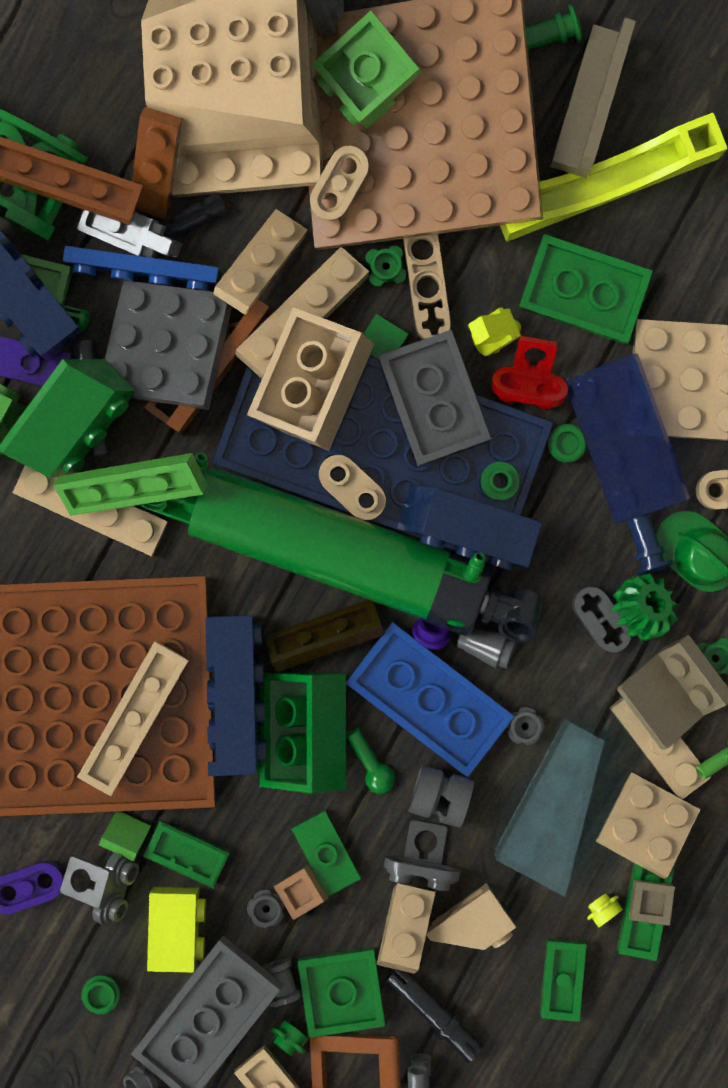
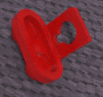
M521 336L513 367L500 368L493 374L491 388L498 399L504 403L520 402L532 404L544 410H551L562 405L568 394V386L562 378L551 374L557 352V342ZM538 348L543 350L547 356L543 360L538 361L537 366L529 365V359L525 356L527 350Z

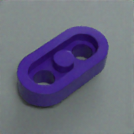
M40 861L1 875L0 913L13 914L57 897L61 892L60 889L65 875L62 868L52 861ZM41 874H49L53 880L52 885H43L40 881ZM6 886H11L16 890L15 898L10 899L5 896L4 888Z

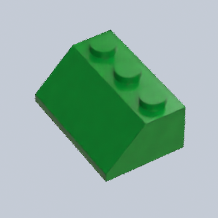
M62 359L0 443V452L49 478L78 473L85 464L84 458L90 450L105 439L107 435L106 429L112 421L120 417L129 406L128 400L136 390L106 359Z
M264 672V685H260V700H265L266 723H260V739H266L267 762H260V787L311 794L346 790V674L328 672Z

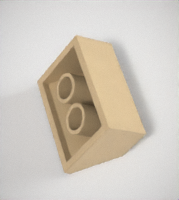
M293 307L247 415L295 438L329 451L374 347V343L359 331Z

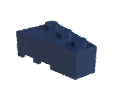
M410 484L397 529L422 536L420 543L440 549H443L445 543L456 546L455 554L472 558L477 552L483 553L485 556L492 557L490 565L513 571L514 565L529 567L542 522L438 488Z

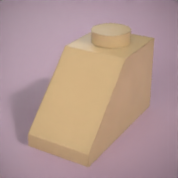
M485 883L428 924L426 935L430 941L485 950L491 945L493 948H498L506 943L513 936L511 931L516 926L492 889Z

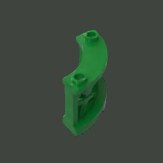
M0 109V137H7L9 140L26 145L21 136L23 135L37 143L32 148L82 165L86 164L88 157L77 151L79 144L61 134H58L57 138L30 123ZM0 182V218L29 235L48 241L55 228L52 226V223L62 202L47 197L37 217L38 194L12 186L14 194L6 197L1 193V187L4 183Z

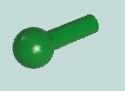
M359 728L350 730L346 734V738L367 771L365 776L367 787L376 794L388 793L395 785L396 777L394 771L388 765L379 763Z

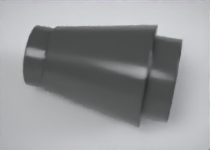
M473 628L470 635H460L457 647L495 669L498 666L507 669L517 642L505 638L498 631Z

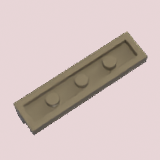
M625 18L619 32L593 24L550 167L587 178L597 155L636 21Z

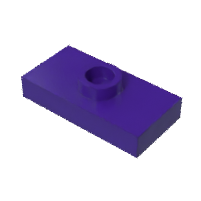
M0 336V377L43 386L61 360L73 359L74 355L60 351L48 361L42 358L40 354L33 358L20 341Z

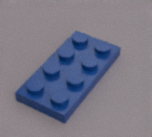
M392 622L384 632L385 635L379 638L346 681V684L468 777L515 716Z

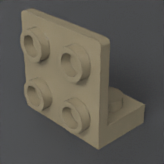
M689 634L662 648L617 688L620 695L662 750L674 744L704 715L728 704L727 685Z

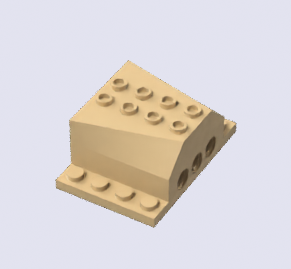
M148 0L141 20L147 108L183 118L172 196L179 198L213 195L214 193L225 194L315 186L323 172L319 84L315 80L318 78V71L312 65L317 60L315 23L305 0Z

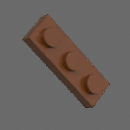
M144 107L139 118L132 182L143 185V193L136 210L165 219L170 210L183 118Z

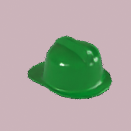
M680 511L672 513L664 519L657 530L656 536L660 547L663 546L666 551L662 554L664 561L673 560L674 564L670 568L688 584L700 591L714 592L728 586V537L707 518L697 512Z

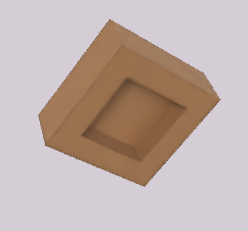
M310 865L274 886L293 920L328 899Z

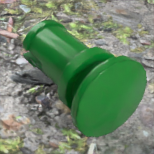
M572 4L568 5L569 14L561 16L560 12L554 14L555 18L526 27L528 51L557 41H561L562 44L568 43L567 38L574 36L577 43L582 42L580 19Z

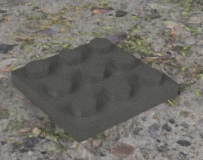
M123 280L105 359L136 390L131 396L133 399L209 410L232 306L215 296L211 291Z

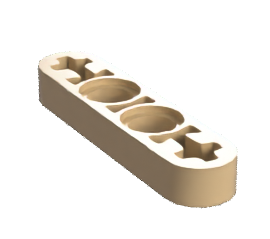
M438 234L403 239L415 327L418 336L422 340L435 335H431L429 329H423L422 324L428 321V310L426 308L419 311L418 305L431 306L441 302L442 308H434L436 321H443L444 326L438 329L437 334L450 330V315ZM418 240H426L432 245L433 254L426 260L416 259L411 252L412 245ZM425 277L434 279L439 286L437 294L431 298L422 297L416 288L419 280Z

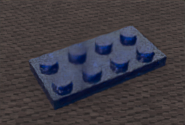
M638 353L565 380L570 400L615 524L690 499Z

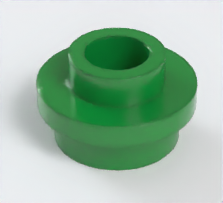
M494 462L488 465L482 472L480 479L481 488L493 500H506L516 493L519 487V475L512 465L506 462ZM496 474L506 476L507 485L504 488H497L493 484V478Z

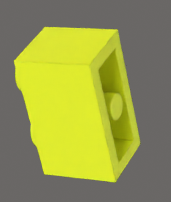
M154 886L149 893L147 971L194 973L198 961H204L205 937H198L199 922H205L206 899H199L200 888Z

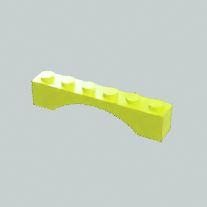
M714 113L677 126L646 143L592 165L587 178L568 173L540 181L543 220L500 225L506 242L718 160L728 148Z

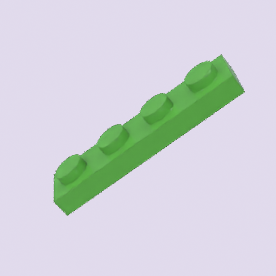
M189 453L62 475L57 478L53 486L70 516L203 495L208 483L193 454Z

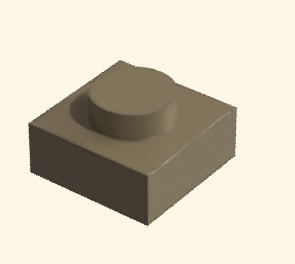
M634 879L629 912L630 920L670 926L675 886L668 883Z

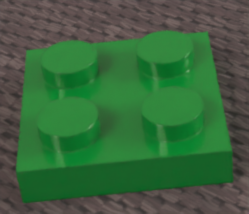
M374 947L298 958L309 1038L385 1027Z

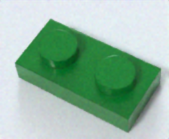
M546 938L540 1006L541 1018L580 1022L586 956L585 941Z

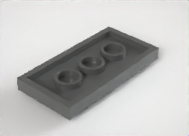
M223 935L131 1055L171 1088H203L279 993L284 984Z

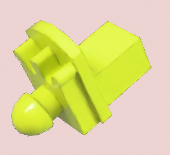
M498 308L489 315L480 316L468 324L475 347L485 357L499 353L500 349L521 337V324L513 318L510 308Z

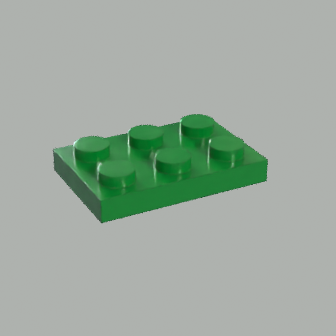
M544 234L518 309L627 345L653 270Z

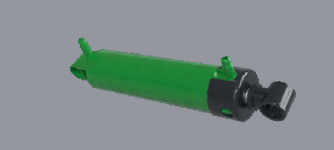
M204 453L195 455V460L208 483L203 495L141 504L142 507L189 524L188 535L422 618L427 623L463 636L470 635L478 615L481 613L480 622L488 624L489 621L498 623L500 633L511 641L528 643L536 638L545 605L543 598L539 594L527 589H515L510 591L509 594L500 592V587L494 585L491 591L488 592L493 566L485 562L486 557L483 553L477 552L472 558L455 554L456 551H447L420 543L417 539L213 466L206 473L208 463L207 456Z

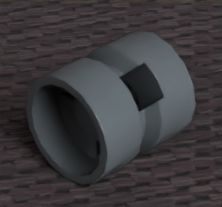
M422 764L411 795L408 812L425 818L435 814L438 816L439 822L460 828L469 807L474 780L457 774L447 778L444 776L443 770Z

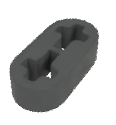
M584 587L580 589L572 600L573 610L596 644L608 652L624 650L628 646L631 636H627L626 625H616L620 615L611 610L614 605L599 588ZM585 594L590 597H599L600 601L596 604V607L602 616L598 619L592 611H582L581 606L585 603L582 597ZM606 620L611 628H621L622 632L618 635L620 642L617 645L613 642H604L603 638L607 633L601 625L603 621Z

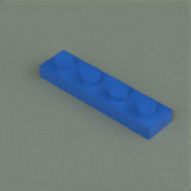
M65 246L63 262L73 267V273L84 276H96V271L111 272L110 278L115 280L133 281L134 276L149 278V284L171 286L172 281L187 283V289L209 291L210 287H215L221 280L220 269L213 266Z

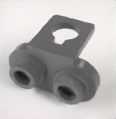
M411 820L404 857H385L383 867L390 873L389 880L401 884H412L413 878L421 876L428 880L427 887L440 891H450L451 884H455V882L460 880L461 870L441 864L447 827L436 823ZM422 831H430L437 838L436 847L428 852L427 859L419 858L420 851L415 846L416 835Z
M113 853L110 856L105 868L77 856H72L69 859L60 891L64 895L92 906V917L95 922L104 926H108L113 922L118 923L127 913L128 902L124 900L128 885L133 884L138 876L139 865L135 863V860L133 862L123 857L122 854ZM84 869L88 872L90 880L96 882L94 889L88 888L82 892L75 887L74 876L78 870Z

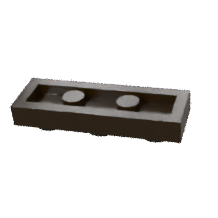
M366 600L264 636L271 664L275 673L385 634L374 602Z

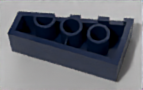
M0 229V317L8 327L15 324L23 333V336L18 340L33 358L40 354L42 358L48 361L83 334V332Z
M255 616L206 617L207 672L211 674V680L207 681V704L209 711H212V719H209V727H207V738L210 750H213L214 762H208V776L257 774L261 769L260 762H267L266 739H259V724L266 723L265 700H258L257 685H264L263 662H256V646H263L262 623H255Z

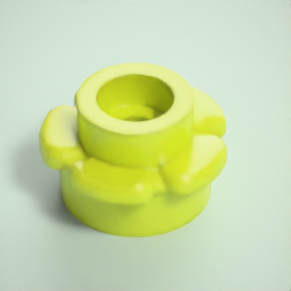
M607 893L603 894L588 906L592 913L587 919H592L598 928L603 926L623 910L617 902L619 897L614 896L610 899Z

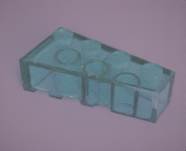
M564 719L493 852L497 861L566 897L604 745L603 739Z

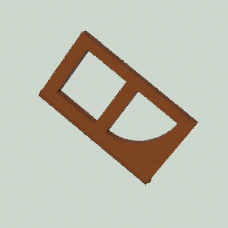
M332 1034L310 1038L312 1088H327L326 1051L379 1054L380 1088H401L399 1037Z

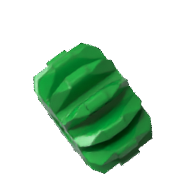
M642 574L635 578L631 577L624 581V584L621 585L622 588L618 589L613 595L618 603L611 610L620 615L616 625H626L627 636L634 637L637 635L640 641H647L654 637L658 638L665 635L670 630L669 626L674 625L678 620L673 611L680 604L671 600L670 596L674 590H666L664 588V578L653 579L651 574Z

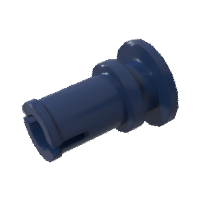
M650 515L641 516L627 522L638 553L635 555L636 562L640 561L642 568L636 571V575L656 574L674 564L673 560L664 561L662 554L666 551L663 546L660 547Z

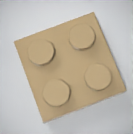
M631 772L595 842L666 879L700 809Z

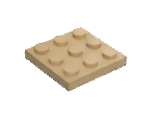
M636 320L633 337L627 435L728 441V325Z

